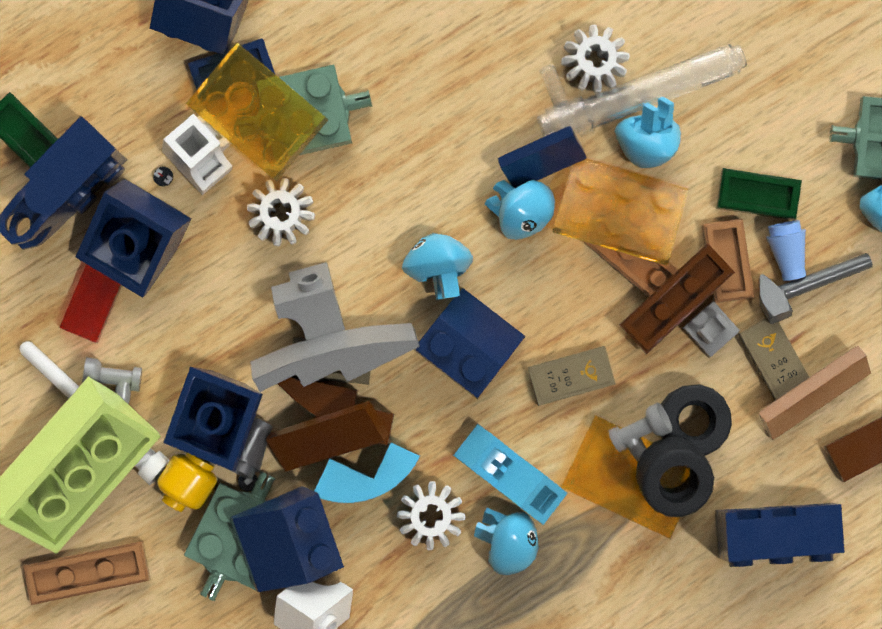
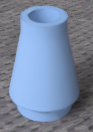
M800 220L768 226L770 235L766 239L779 266L783 281L806 277V229H801Z

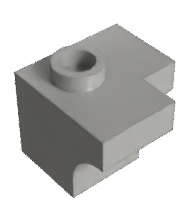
M327 262L289 272L290 282L271 287L278 319L288 318L298 322L303 329L306 340L345 330Z

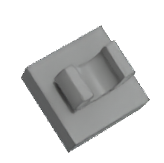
M714 301L682 328L708 358L713 356L740 332Z

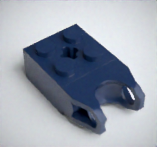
M80 116L24 173L30 181L2 211L0 215V234L12 245L18 244L23 250L40 246L57 232L77 211L80 214L87 211L96 201L97 196L95 193L104 183L107 185L113 184L123 174L125 168L122 165L128 159L85 118ZM13 215V217H12V219H11V221H10V227H9V231H8V229H7V221H8V219L10 218V216ZM25 218H29L30 228L25 234L19 236L17 232L18 225Z

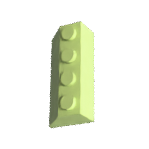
M88 376L0 476V524L57 554L161 437L159 432L117 393Z

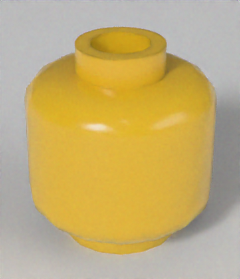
M187 452L185 454H174L157 480L159 489L165 494L162 501L179 512H183L185 507L190 509L201 508L217 484V476L213 472L215 465Z

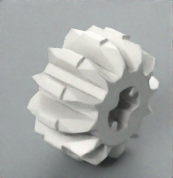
M591 25L589 28V38H587L583 31L578 29L574 33L577 43L571 41L565 43L564 49L572 55L563 57L561 64L566 67H574L566 75L568 81L574 80L578 76L582 78L578 85L579 90L584 91L589 81L593 82L594 93L599 94L602 89V80L607 87L613 89L617 85L613 75L618 77L625 76L627 70L618 63L627 62L630 56L627 52H616L624 45L625 41L623 38H617L612 43L609 41L613 29L606 28L603 37L598 36L597 26ZM591 51H597L599 58H605V61L602 60L598 68L593 67L592 61L585 59V57L589 58Z
M282 178L280 190H276L273 182L267 180L265 184L270 192L265 196L258 189L253 191V195L261 201V204H248L247 210L251 213L260 214V216L252 218L248 223L251 228L264 225L258 234L259 239L262 241L267 239L273 231L272 240L274 246L281 245L282 234H286L288 241L293 245L297 242L292 232L297 228L304 235L309 233V229L301 223V219L312 221L315 219V214L310 211H303L302 209L313 204V199L311 196H307L297 200L303 193L304 187L301 184H297L289 193L290 185L287 178ZM278 203H282L285 208L291 207L292 209L291 213H286L289 218L283 222L278 217L271 218V211L276 212L274 206Z
M430 481L428 485L429 495L424 496L421 487L416 484L413 486V491L419 500L415 502L406 495L401 498L404 504L412 507V511L401 510L397 512L398 518H411L412 521L400 528L401 533L406 534L415 528L417 533L411 540V544L414 546L420 542L422 535L428 536L426 542L427 550H433V536L437 535L441 544L444 547L448 546L449 540L444 531L447 529L456 536H459L461 533L458 527L450 524L451 520H465L464 513H451L450 510L462 503L461 498H454L447 503L445 499L450 494L451 487L446 485L439 497L435 495L436 482ZM429 504L437 505L436 511L442 510L443 518L436 520L433 527L424 525L426 519L421 521L419 516L420 512L427 510Z

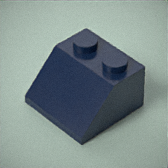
M155 0L149 29L163 33L167 37L177 38L197 45L206 51L225 55L237 34L249 0Z
M123 179L104 192L75 258L143 298L176 253L192 218L130 181Z
M462 288L459 292L460 296L455 297L419 341L420 347L414 349V351L477 399L519 346L525 335Z
M190 367L163 443L228 470L236 471L263 394L243 382L215 371Z
M301 486L230 517L257 592L308 584L344 568L319 493Z

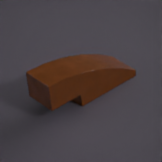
M292 377L278 383L293 400L316 417L355 406L357 402L358 390L318 382H313L303 387L299 379ZM375 410L389 433L386 440L380 444L389 445L394 414Z

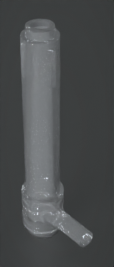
M727 44L589 97L577 96L569 100L553 64L547 65L540 70L553 106L545 108V113L537 116L543 137L571 125L576 135L579 134L580 137H584L594 133L596 127L641 111L646 103L653 106L657 105L658 98L660 97L671 100L740 74L741 69L747 67L746 58L740 45L732 46Z

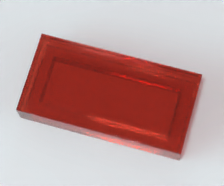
M86 264L59 328L98 344L122 285Z

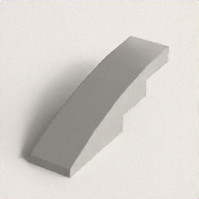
M412 323L375 325L328 333L286 346L251 361L252 380L261 392L294 375H297L301 384L305 387L333 372L341 370L348 382L420 347Z

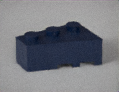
M838 503L715 510L718 558L729 562V567L753 566V560L769 559V564L794 563L793 557L809 556V562L834 561L833 554L845 553L842 507Z

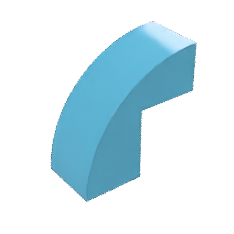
M479 424L476 425L453 455L542 525L545 524L568 494Z
M391 442L374 478L330 458L315 488V492L319 493L320 499L339 503H355L376 498L397 486L410 473L420 456Z

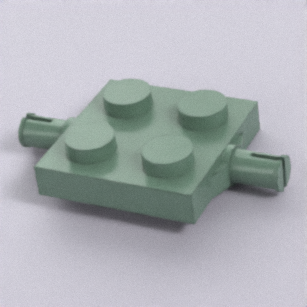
M330 65L257 82L261 98L260 115L241 120L238 119L237 122L241 136L264 131L270 140L274 160L277 161L352 144L348 126L349 111L372 107L369 90L346 96L339 85L335 65Z
M863 96L860 99L859 119L855 127L849 128L832 125L829 141L853 144L855 152L853 177L882 180V98Z
M260 471V475L251 493L237 491L221 482L219 483L184 553V556L202 564L210 572L200 594L207 597L212 585L215 584L209 595V599L212 601L216 600L225 580L237 581L256 590L230 517L267 501L265 498L276 478L269 475L263 489H261L267 476L262 471Z

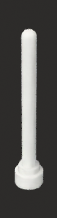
M25 341L20 345V353L68 399L79 388L70 377L32 342ZM150 448L135 467L139 470L138 475L148 485H151L159 478L169 459L162 452H155Z

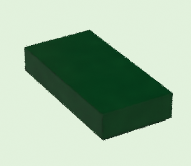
M11 92L0 101V138L31 167L58 138Z
M723 168L716 209L792 221L796 220L802 180Z

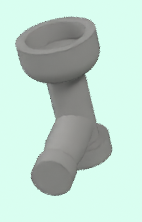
M86 357L82 383L89 376L99 383L116 385L115 393L129 404L131 391H140L142 368L134 367L133 371L102 367L98 359Z
M659 402L647 408L645 418L622 429L614 427L609 430L610 439L617 451L621 452L628 448L638 462L643 451L646 449L641 437L651 432L658 436H664L672 432L670 419Z

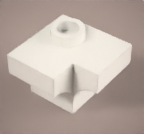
M206 110L198 117L192 114L163 139L162 152L203 195L232 170L231 163L222 152L233 143L234 138Z
M311 582L288 587L277 595L274 625L279 629H337L350 617L353 589L342 582L330 586Z

